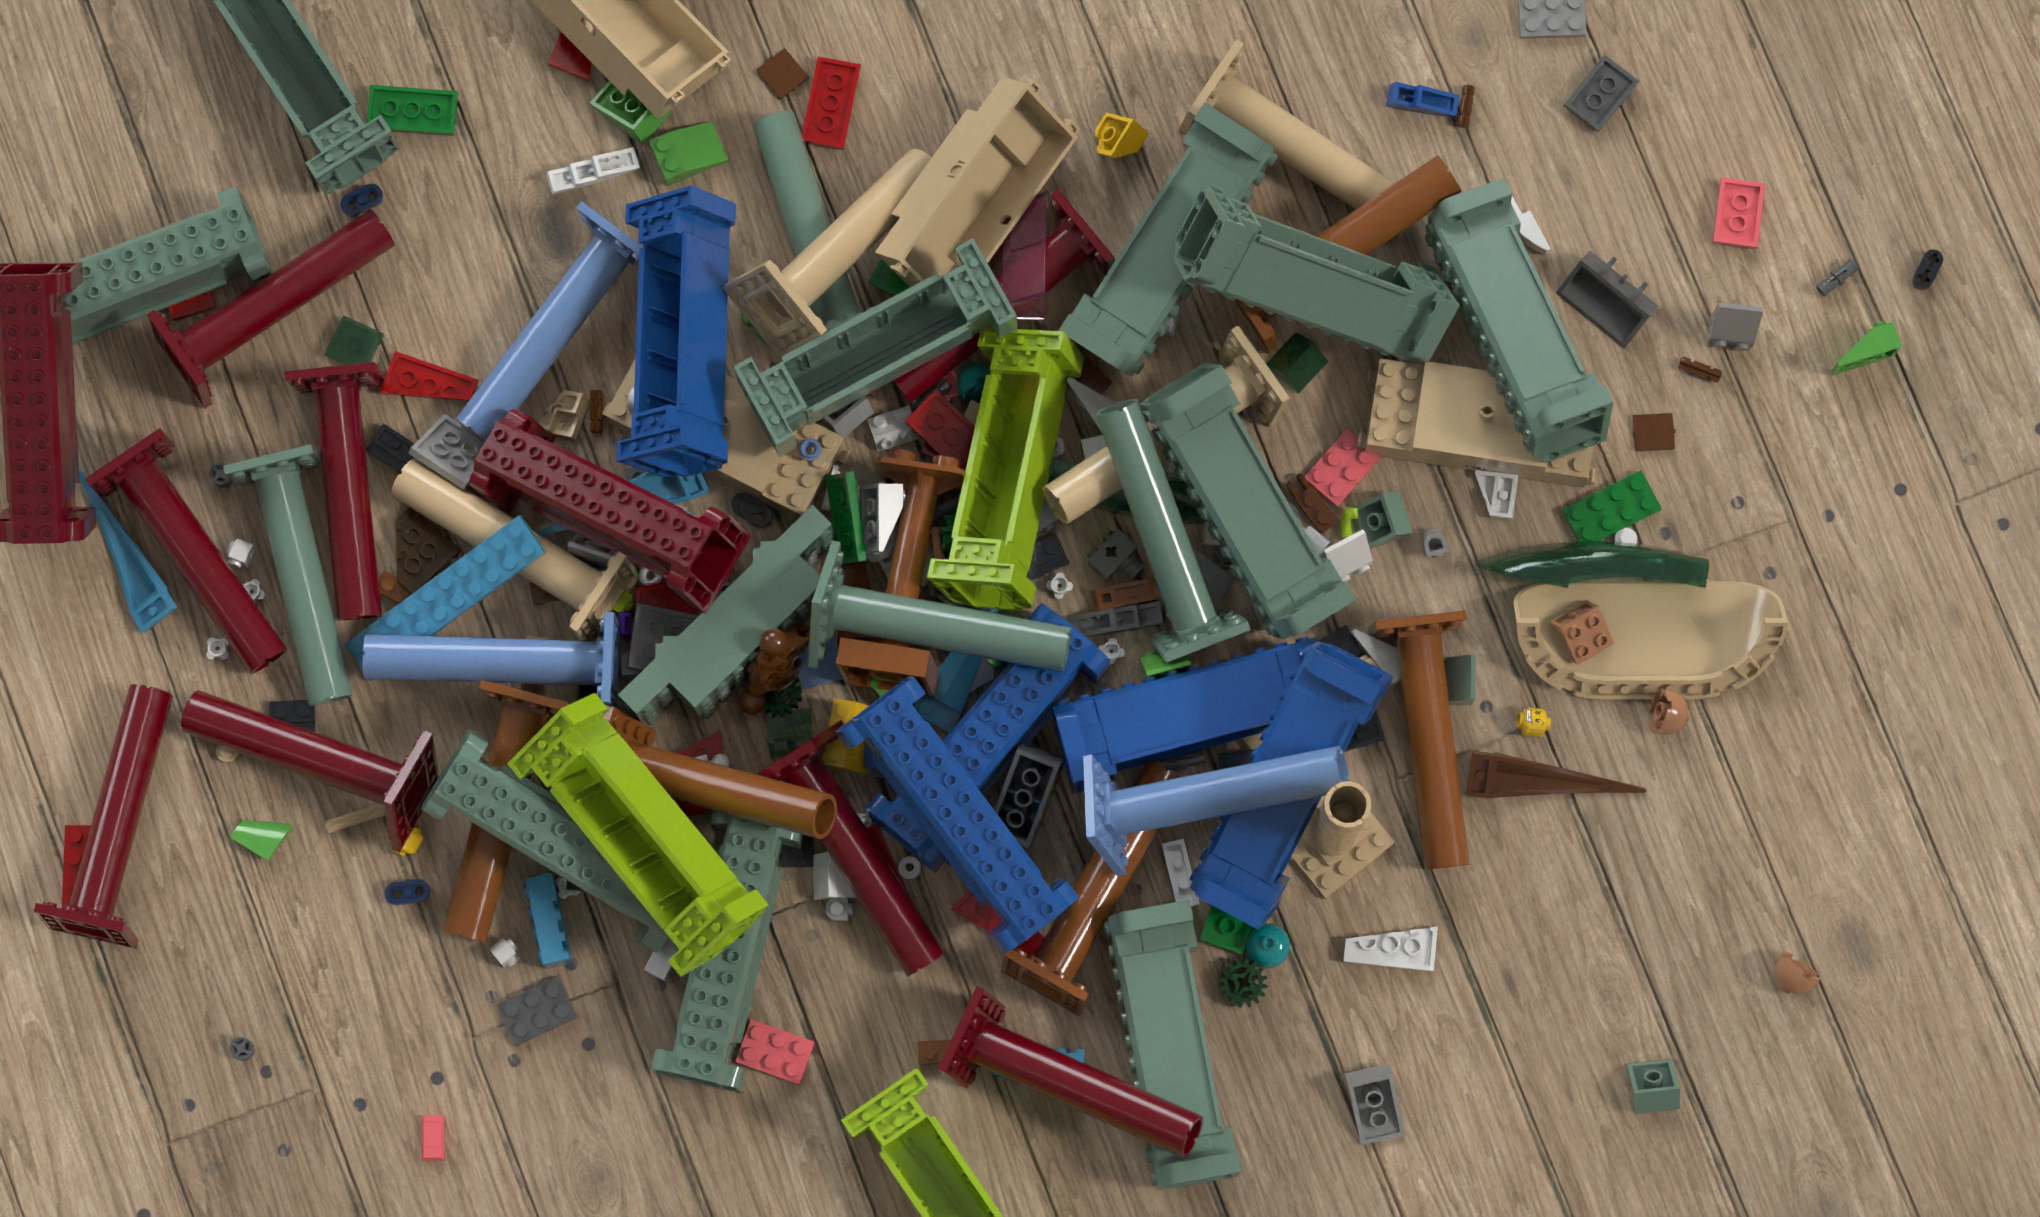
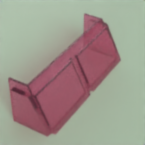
M1046 191L1035 196L1003 243V292L1015 311L1017 319H1045ZM1006 218L1004 225L1008 224L1011 218Z

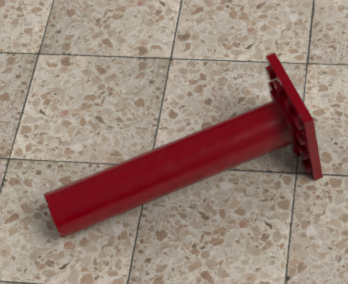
M1059 189L1051 194L1053 198L1051 203L1061 226L996 278L1017 317L1087 260L1091 263L1096 259L1097 266L1105 276L1116 261L1113 254ZM980 332L962 344L896 378L893 382L900 388L909 402L912 403L979 349L977 345Z
M370 209L182 332H179L177 328L170 332L171 329L165 316L162 313L158 315L154 309L147 314L154 337L204 409L212 405L210 397L213 395L204 370L394 247V241L384 224L380 223L379 217Z
M375 362L284 371L285 381L294 389L300 391L301 394L315 393L337 620L350 621L360 620L361 617L364 619L382 616L359 390H362L361 384H367V387L380 386V382H383L385 379V373Z
M159 428L86 477L85 480L100 496L104 494L109 496L117 490V485L120 486L242 664L253 675L269 666V662L279 659L287 652V648L159 465L157 458L161 457L163 459L173 452L172 448L175 447L171 439Z
M141 684L130 685L70 903H64L63 909L57 908V904L43 901V904H35L33 912L48 929L137 948L139 940L134 935V932L123 922L122 918L113 916L172 703L173 696L170 693L151 686L147 688L146 685Z
M197 690L191 695V700L187 701L182 714L181 727L185 733L384 805V815L387 820L386 826L389 831L391 848L399 853L423 813L421 808L423 801L439 777L433 734L425 730L421 737L415 740L410 756L407 755L403 764L201 690Z
M842 720L771 763L756 775L779 781L782 780L786 783L834 796L837 803L835 823L829 834L820 839V841L908 977L919 971L918 968L922 969L938 959L945 951L820 756L826 751L824 748L838 738L835 731L844 725Z
M976 986L938 1066L939 1071L958 1085L967 1089L969 1084L971 1085L976 1078L977 1073L975 1071L977 1067H982L1179 1157L1186 1158L1196 1144L1195 1139H1198L1203 1126V1117L998 1025L1005 1017L1006 1007L988 991Z

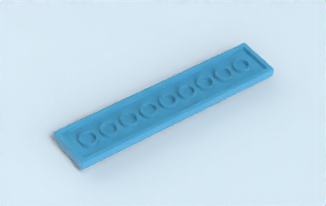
M519 515L357 634L345 645L363 671L362 658L365 654L363 643L366 634L433 636L544 555L546 551L523 516Z

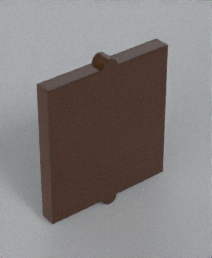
M785 48L773 58L769 57V61L757 69V72L780 100L790 92L796 91L797 87L809 78Z
M1672 413L1633 415L1634 431L1632 435L1635 436L1636 452L1675 450L1674 434L1676 430L1673 427Z

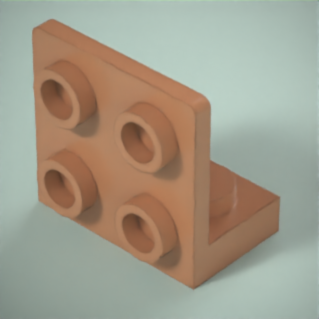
M1587 600L1549 621L1552 629L1563 635L1574 663L1577 665L1613 645L1612 637L1599 606Z

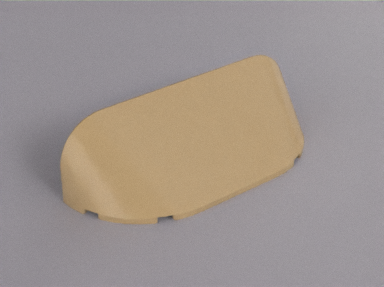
M1554 581L1530 585L1519 591L1514 598L1518 641L1530 667L1540 678L1556 689L1561 690L1563 688L1572 691L1577 697L1588 699H1653L1657 691L1662 692L1660 689L1675 691L1684 699H1705L1719 696L1721 691L1732 687L1734 690L1739 689L1759 676L1774 660L1775 652L1784 642L1788 627L1785 608L1777 594L1760 585L1738 581ZM1587 600L1599 606L1612 637L1613 645L1577 665L1574 663L1563 635L1553 630L1549 621Z

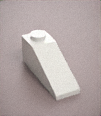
M1352 630L1350 634L1355 638L1367 657H1372L1381 670L1394 676L1390 683L1391 687H1393L1401 680L1398 649L1361 631Z

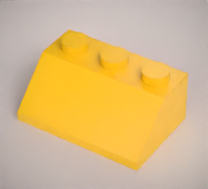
M834 698L829 727L840 720L844 724L867 708L868 705ZM837 738L825 747L826 751L823 754V761L829 769L866 775L867 769L864 768V741L856 747L849 749Z

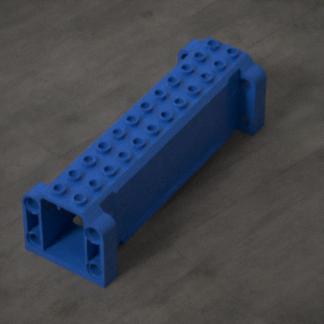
M693 185L626 204L625 223L639 229L638 243L643 244V248L639 249L634 410L632 414L631 438L617 441L616 461L662 477L693 476L722 469V465L728 462L729 442L723 439L728 294L722 287L728 283L730 227L734 226L736 222V204Z
M1040 603L1028 617L1029 620L1072 628L1070 648L1064 672L1009 663L942 741L983 796L1012 764L1018 747L1023 742L1029 744L1052 717V707L1056 706L1055 703L1066 700L1069 697L1066 692L1076 678L1082 673L1096 685L1109 670L1110 659L1092 641L1043 603ZM878 793L866 806V815L873 822L878 824L880 828L934 873L946 862L945 856L899 796L892 803Z
M1308 636L1298 638L1296 643L1287 645V642L1274 645V649L1267 651L1265 648L1252 651V655L1248 656L1237 654L1231 656V660L1222 662L1221 659L1214 660L1208 663L1209 666L1200 668V665H1195L1187 668V672L1178 674V671L1166 673L1164 678H1146L1142 684L1135 685L1134 682L1127 683L1121 686L1122 689L1115 691L1112 688L1099 691L1100 695L1091 697V694L1081 695L1077 697V701L1070 703L1069 700L1056 702V706L1052 707V716L1063 758H1065L1064 764L1072 794L1084 791L1083 756L1093 755L1096 761L1101 763L1103 770L1108 772L1110 779L1116 781L1118 771L1141 766L1148 761L1156 762L1262 734L1264 729L1273 722L1270 720L1274 709L1283 702L1280 700L1284 689L1293 682L1290 677L1294 669L1303 662L1300 657L1305 647H1308L1309 644L1313 645L1316 642L1315 638L1309 639Z
M1320 641L1315 642L1313 645L1309 644L1308 647H1305L1300 657L1303 660L1302 664H1299L1294 669L1290 677L1293 680L1292 684L1284 689L1280 700L1283 701L1282 704L1275 708L1271 714L1270 720L1273 721L1272 724L1265 728L1259 740L1263 741L1262 744L1254 749L1249 760L1255 763L1340 746L1341 750L1345 752L1358 724L1364 725L1372 718L1394 676L1332 644H1325ZM1322 796L1220 816L1219 820L1222 821V824H1219L1212 832L1209 839L1212 843L1202 852L1199 859L1202 863L1193 870L1189 879L1192 881L1189 888L1201 900L1259 930L1274 915L1282 899L1281 896L1290 880L1289 877L1283 875V872Z
M913 676L906 677L836 730L835 734L844 746L849 749L856 747L864 740L875 753L877 761L874 764L981 905L986 903L987 906H990L1000 919L1001 923L989 931L987 935L999 951L1007 953L1064 912L1079 896L1067 880L1057 879L1051 885H1047L1041 877L1039 869L930 724L924 721L912 704L926 692Z

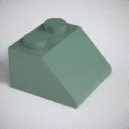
M1399 491L1382 493L1355 506L1358 508V518L1354 519L1358 532L1362 529L1365 531L1370 549L1397 541L1413 533Z
M1476 654L1447 657L1445 659V670L1450 705L1471 706L1475 700Z
M1672 1059L1627 1064L1630 1097L1635 1114L1680 1109V1087Z

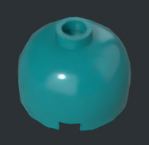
M970 363L964 367V370L957 379V390L964 404L969 405L971 400L980 403L979 399L982 397L986 375H991L990 365Z
M1265 923L1259 930L1254 928L1250 931L1246 940L1247 956L1252 963L1257 962L1256 966L1261 968H1273L1281 965L1287 959L1290 952V940L1287 933L1280 926L1273 923Z

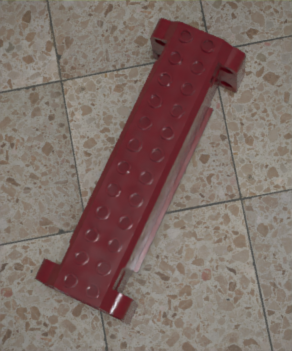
M82 262L0 263V389L7 502L9 503V508H5L0 513V542L12 544H49L81 541L86 539L96 527L95 507H76L75 483H80L72 329L71 311L66 310L65 293L72 292L83 282Z
M517 409L510 410L506 417L497 421L474 459V469L469 480L471 487L494 507L508 514H511L519 499L534 506L532 511L615 553L621 552L630 561L666 578L667 585L689 606L705 614L707 613L751 538V535L729 514L714 507H709L699 518L687 513L681 507L553 444L555 438L533 417Z

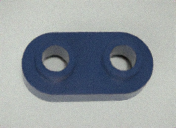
M367 184L345 195L340 203L341 209L345 215L356 217L380 205L383 201V192L378 185ZM372 193L376 194V198H375V199H373V200H370V199H369V195H370V194H372ZM355 203L356 208L349 209V205Z
M420 879L393 882L385 889L386 900L395 906L422 903L431 894L430 886ZM417 888H423L422 895H416ZM399 890L401 892V896L399 898H394L393 893Z

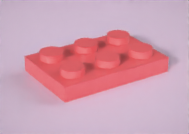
M1721 177L1712 243L1757 249L1765 183Z
M1348 429L1342 433L1305 476L1309 484L1336 507L1342 503L1381 458L1379 455L1365 452L1364 448H1358V437Z
M751 1019L735 1062L800 1085L815 1042Z

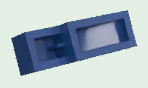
M1394 82L1389 85L1386 106L1423 114L1455 117L1459 95L1422 85L1412 86Z

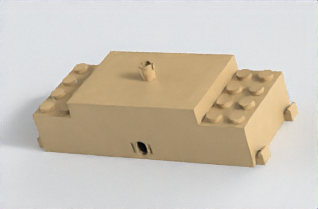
M534 0V4L624 96L631 91L657 119L676 107L691 93L729 66L731 59L727 56L729 51L679 0Z
M1002 77L978 111L967 109L891 213L898 221L875 253L910 288L937 273L941 277L958 268L955 247L972 238L988 263L1077 140L1076 133L1080 127L1071 119L1066 118L1063 122L1039 97L1038 93L1042 87L1034 79L1027 78V83ZM1006 218H1011L1008 224H1002Z
M635 360L611 403L608 402L602 413L606 417L608 424L631 435L632 414L629 412L627 400L631 389L634 388ZM725 374L723 439L729 442L728 462L722 465V469L705 472L706 474L798 520L812 505L814 506L826 484L825 476L830 475L833 465H836L837 462L845 465L851 451L844 449V437L813 423L794 431L797 448L779 457L749 405L738 381ZM808 438L817 440L821 446L820 456L813 461L804 460L799 454L800 443ZM807 447L806 452L811 454L814 452V448Z
M1381 358L1376 371L1368 369L1366 384L1374 385L1367 435L1359 433L1357 447L1364 448L1365 452L1382 457L1466 470L1516 474L1519 476L1518 478L1583 488L1586 484H1594L1596 469L1590 470L1593 446L1547 463L1541 462L1540 459H1533L1531 453L1526 452L1524 448L1522 434L1517 433L1515 429L1513 415H1509L1505 408L1506 401L1504 396H1500L1496 389L1497 382L1494 376L1491 377L1487 370L1429 361L1425 362L1424 365Z

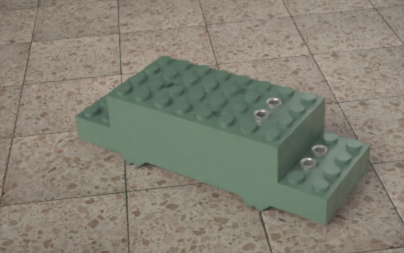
M812 505L776 541H759L761 543L758 549L753 548V563L711 604L706 614L702 612L679 636H662L663 642L660 644L656 643L655 659L618 694L625 709L636 720L650 726L658 719L659 716L657 714L663 708L665 710L668 709L675 702L673 698L677 696L700 720L704 717L706 719L711 717L716 711L714 707L720 702L725 703L731 697V691L736 686L740 688L748 680L746 677L749 674L748 668L761 650L759 639L765 630L777 628L785 631L800 623L805 624L811 618L812 600L820 575L812 567L818 562L817 557L822 552L826 554L829 551L831 542L835 541L832 524Z

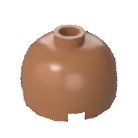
M1660 689L1662 692L1657 691L1651 701L1649 714L1654 712L1653 721H1649V725L1654 733L1673 734L1678 732L1685 725V722L1689 720L1690 710L1684 697L1672 690Z
M1785 951L1779 957L1774 968L1775 978L1780 983L1778 985L1779 989L1786 994L1792 992L1797 995L1811 991L1821 978L1817 977V972L1800 958L1799 960L1791 959L1793 954Z

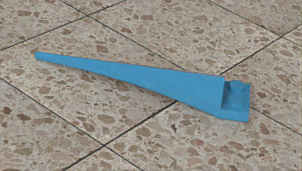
M79 470L80 481L91 506L95 507V515L114 561L130 615L141 633H145L176 610L177 606L167 591L168 587L102 497L88 485L83 471Z
M646 471L629 481L673 504L690 501L709 493V488L702 473L693 476L662 477ZM553 523L537 533L544 536L566 530L567 528Z
M982 608L981 611L998 614L1001 610ZM951 651L938 669L940 674L935 698L921 697L917 700L914 708L924 720L950 733L962 715L983 657Z

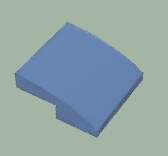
M834 637L830 638L829 645L825 644V658L819 661L817 668L808 667L809 646L807 651L800 656L802 665L798 675L803 690L844 680L836 665L838 650Z

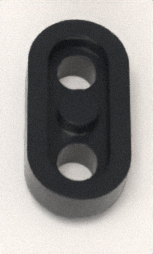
M741 492L732 498L731 506L733 511L758 528L767 527L771 523L772 512L770 508L751 495ZM746 502V508H740L739 503ZM761 513L766 516L762 521L757 519V516Z

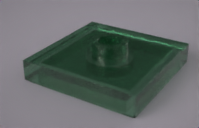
M343 315L324 355L343 365L371 362L384 337V333Z

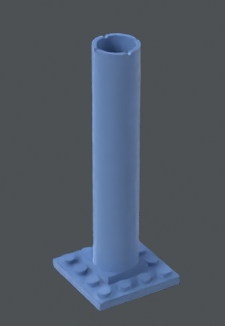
M582 201L576 209L580 212L579 217L592 231L594 237L456 417V419L484 440L488 438L497 421L506 417L510 410H518L629 263L633 266L636 261L639 264V249L643 248V246Z
M605 612V618H601L600 631L604 638H597V641L366 634L363 643V651L365 652L362 658L363 676L365 679L480 682L485 680L492 683L597 686V695L603 703L618 708L621 643L619 621L614 612Z
M1335 746L1119 790L1116 783L1110 779L1108 772L1103 770L1101 763L1097 762L1093 755L1083 756L1086 838L1116 876L1126 875L1125 866H1128V858L1125 853L1127 834L1325 796L1334 785L1350 781L1348 779L1347 761L1341 747Z

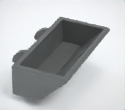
M1589 251L1557 290V293L1625 348L1659 306L1642 293L1648 286L1646 282L1637 289L1626 280L1628 278L1626 274L1621 276L1611 268L1617 261V258L1613 257L1606 264L1593 252Z

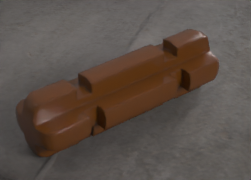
M1472 85L1463 86V96L1461 97L1459 109L1460 116L1457 122L1458 127H1469V116L1471 115L1475 87Z
M1682 357L1679 362L1678 368L1681 370H1690V373L1705 379L1708 377L1710 378L1709 380L1716 383L1721 378L1722 371L1719 369H1710L1711 366L1695 360L1692 362L1687 357Z
M591 390L590 420L592 423H590L591 433H602L603 403L601 401L603 400V393L601 390Z

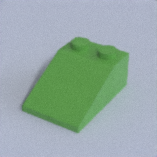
M610 81L606 83L589 103L622 131L642 144L650 138L671 113V110H669L657 119L631 91L624 96Z
M712 121L671 131L649 140L667 186L729 161Z
M1881 321L1874 324L1873 328L1836 363L1830 371L1831 376L1895 356L1902 345L1894 323L1886 324V321Z
M1153 651L1142 655L1143 658H1139L1143 679L1150 677L1161 679L1165 677L1166 673L1178 671V674L1187 672V668L1191 667L1187 655L1165 662L1159 654Z

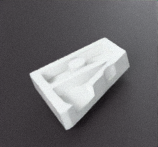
M1475 470V475L1490 517L1513 520L1519 476L1516 474Z

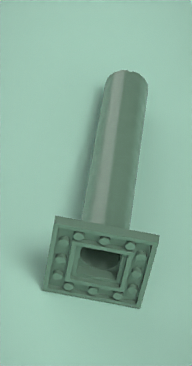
M785 110L761 117L754 123L753 127L796 258L831 225L795 113ZM847 271L811 304L813 313L821 319L827 329L823 334L862 314L859 311Z
M1136 398L1116 403V406L1111 405L1097 412V420L1173 625L1171 632L1161 631L1154 635L1155 638L1150 639L1153 649L1165 662H1169L1250 631L1248 621L1234 608L1223 607L1215 612L1139 400Z
M312 444L224 465L223 468L225 475L237 484H241V486L250 485L254 482L256 484L309 706L331 703L332 700L339 701L352 696V690L300 479V468L306 467V470L315 469L321 463V453Z
M831 542L812 600L808 667H818L819 661L825 658V644L829 645L834 631L840 630L1064 672L1071 642V627L843 585V568H839V565H842L844 552L840 551L841 542Z

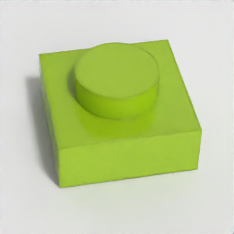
M625 591L614 606V612L617 615L618 612L631 613L635 606V598Z

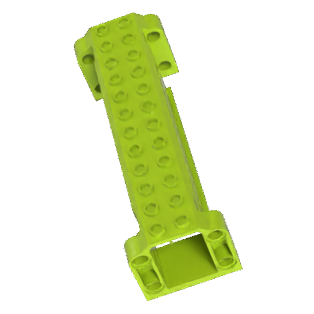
M986 328L980 331L977 346L991 361V375H986L951 536L953 542L949 560L931 558L927 578L952 602L966 604L975 608L1019 611L1032 608L1036 586L1027 578V572L1030 569L1044 502L1043 487L1048 483L1067 388L1066 380L1070 377L1079 378L1081 376L1085 357L1064 331L1016 329L999 339L992 328Z
M593 693L561 708L507 764L519 779L536 773L546 787H552L550 790L552 795L679 948L668 962L682 977L720 954L759 919L770 905L757 889L749 893L725 862L620 734L606 720L604 715L609 709L599 696Z
M918 1068L841 1120L854 1141L869 1132L872 1133L882 1150L879 1153L922 1217H1003L936 1117L932 1116L930 1118L917 1102L919 1097L930 1090L929 1084Z

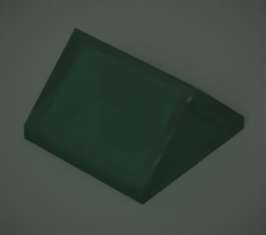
M1295 332L1266 365L1299 394L1324 368L1328 360L1313 341Z

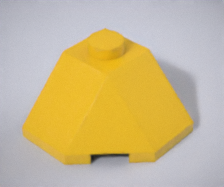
M1106 112L1095 129V137L1099 142L1097 153L1113 159L1136 153L1143 146L1149 133L1134 119Z

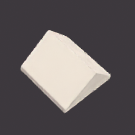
M829 853L815 854L813 866L814 900L857 898Z

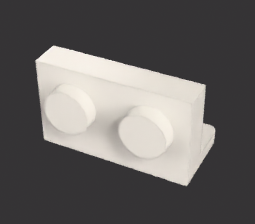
M910 406L867 419L878 452L920 438L905 423V420L912 414Z

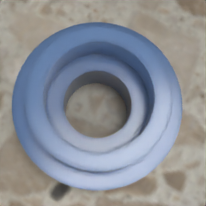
M805 439L799 445V454L804 460H816L821 454V446L815 439ZM813 447L814 452L808 454L806 448Z

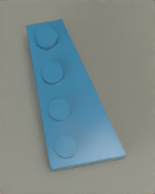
M553 873L527 878V885H523L525 898L530 899L531 907H528L530 920H534L536 928L533 929L535 942L539 943L540 951H538L540 964L549 969L574 963Z

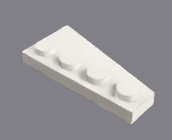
M1438 926L1345 939L1343 962L1433 972Z

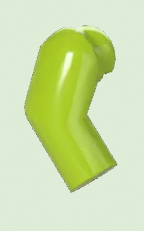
M1356 507L1344 509L1340 520L1342 539L1352 535L1351 519L1358 518V508Z

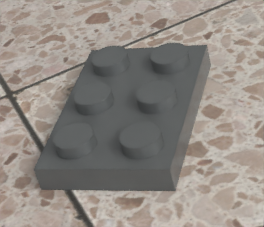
M1604 55L1563 107L1599 133L1637 86L1639 80Z
M559 976L497 1004L515 1046L578 1018Z

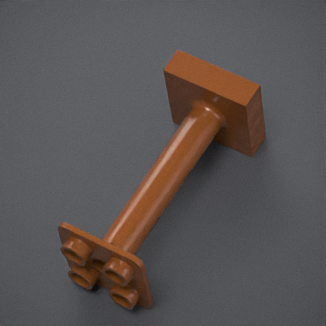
M891 449L889 450L888 457H877L876 465L886 484H903L905 500L900 513L885 593L918 599L937 496L941 494L960 496L965 471L959 468L960 461L952 457L937 455L933 457L932 464L915 461L916 455L910 451ZM840 638L836 665L847 685L874 689L871 686V680L874 677L882 680L876 689L889 691L906 677L913 676L926 692L922 697L935 698L940 672L930 651L909 648V643L877 638L876 643Z

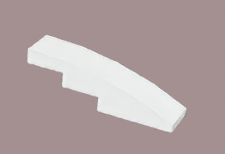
M634 147L592 156L590 160L572 163L565 168L547 171L546 177L553 195L618 177L638 170L640 166Z

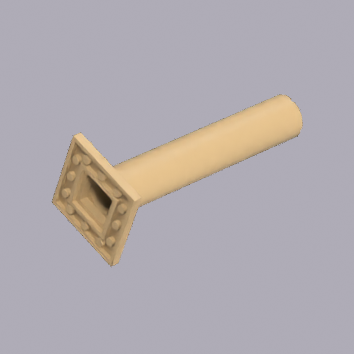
M1238 39L1235 40L1202 89L1178 129L1186 135L1195 122L1194 118L1205 102L1269 143L1277 150L1276 155L1278 159L1355 210L1395 184L1234 76L1236 74L1234 69L1244 53L1241 50L1244 43ZM1405 230L1396 235L1395 237L1400 239Z
M919 149L908 151L781 272L777 265L768 260L722 287L778 357L821 336L827 331L821 319L812 312L809 306L896 224L898 220L891 213L930 161L931 157L927 153Z
M1236 326L1230 331L1218 355L1220 357V364L1232 382L1230 386L1240 402V405L1233 409L1236 413H1239L1251 405L1252 408L1255 407L1257 409L1259 419L1263 423L1266 422L1270 427L1277 422L1290 397L1240 327ZM1148 422L1147 425L1162 463L1167 460L1162 451L1165 447L1161 442L1156 441L1151 432L1154 428ZM1105 446L1043 487V494L1051 509L1055 510V515L1064 524H1069L1122 489L1108 447Z
M415 458L402 468V473L398 474L392 486L391 494L394 498L474 547H477L513 520L512 517L468 490L461 489ZM533 531L546 553L518 574L579 611V613L575 612L571 617L570 629L580 641H597V638H600L602 635L600 631L601 618H605V612H614V606L625 591L628 593L631 591L639 579V573L627 556L621 552L610 558L605 572H600Z
M1352 781L1340 782L1334 785L1325 796L1321 797L1291 857L1324 899L1395 844L1392 837L1370 812L1371 798L1368 792L1360 784Z

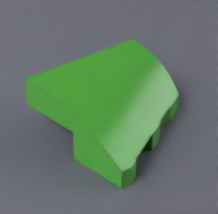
M243 820L230 838L265 860L270 861L280 843H283L293 825L289 823Z

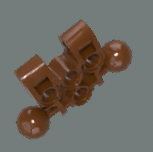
M798 624L785 631L771 628L765 630L760 636L759 646L761 650L748 668L750 676L747 688L740 693L738 698L739 707L744 713L748 715L761 713L766 706V693L771 690L778 693L796 680L802 665L800 656L807 651L810 643V627Z

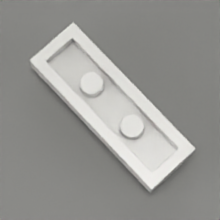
M1184 839L1161 844L1175 902L1190 900L1191 907L1200 905L1195 892L1189 888L1192 883L1189 880L1192 871Z

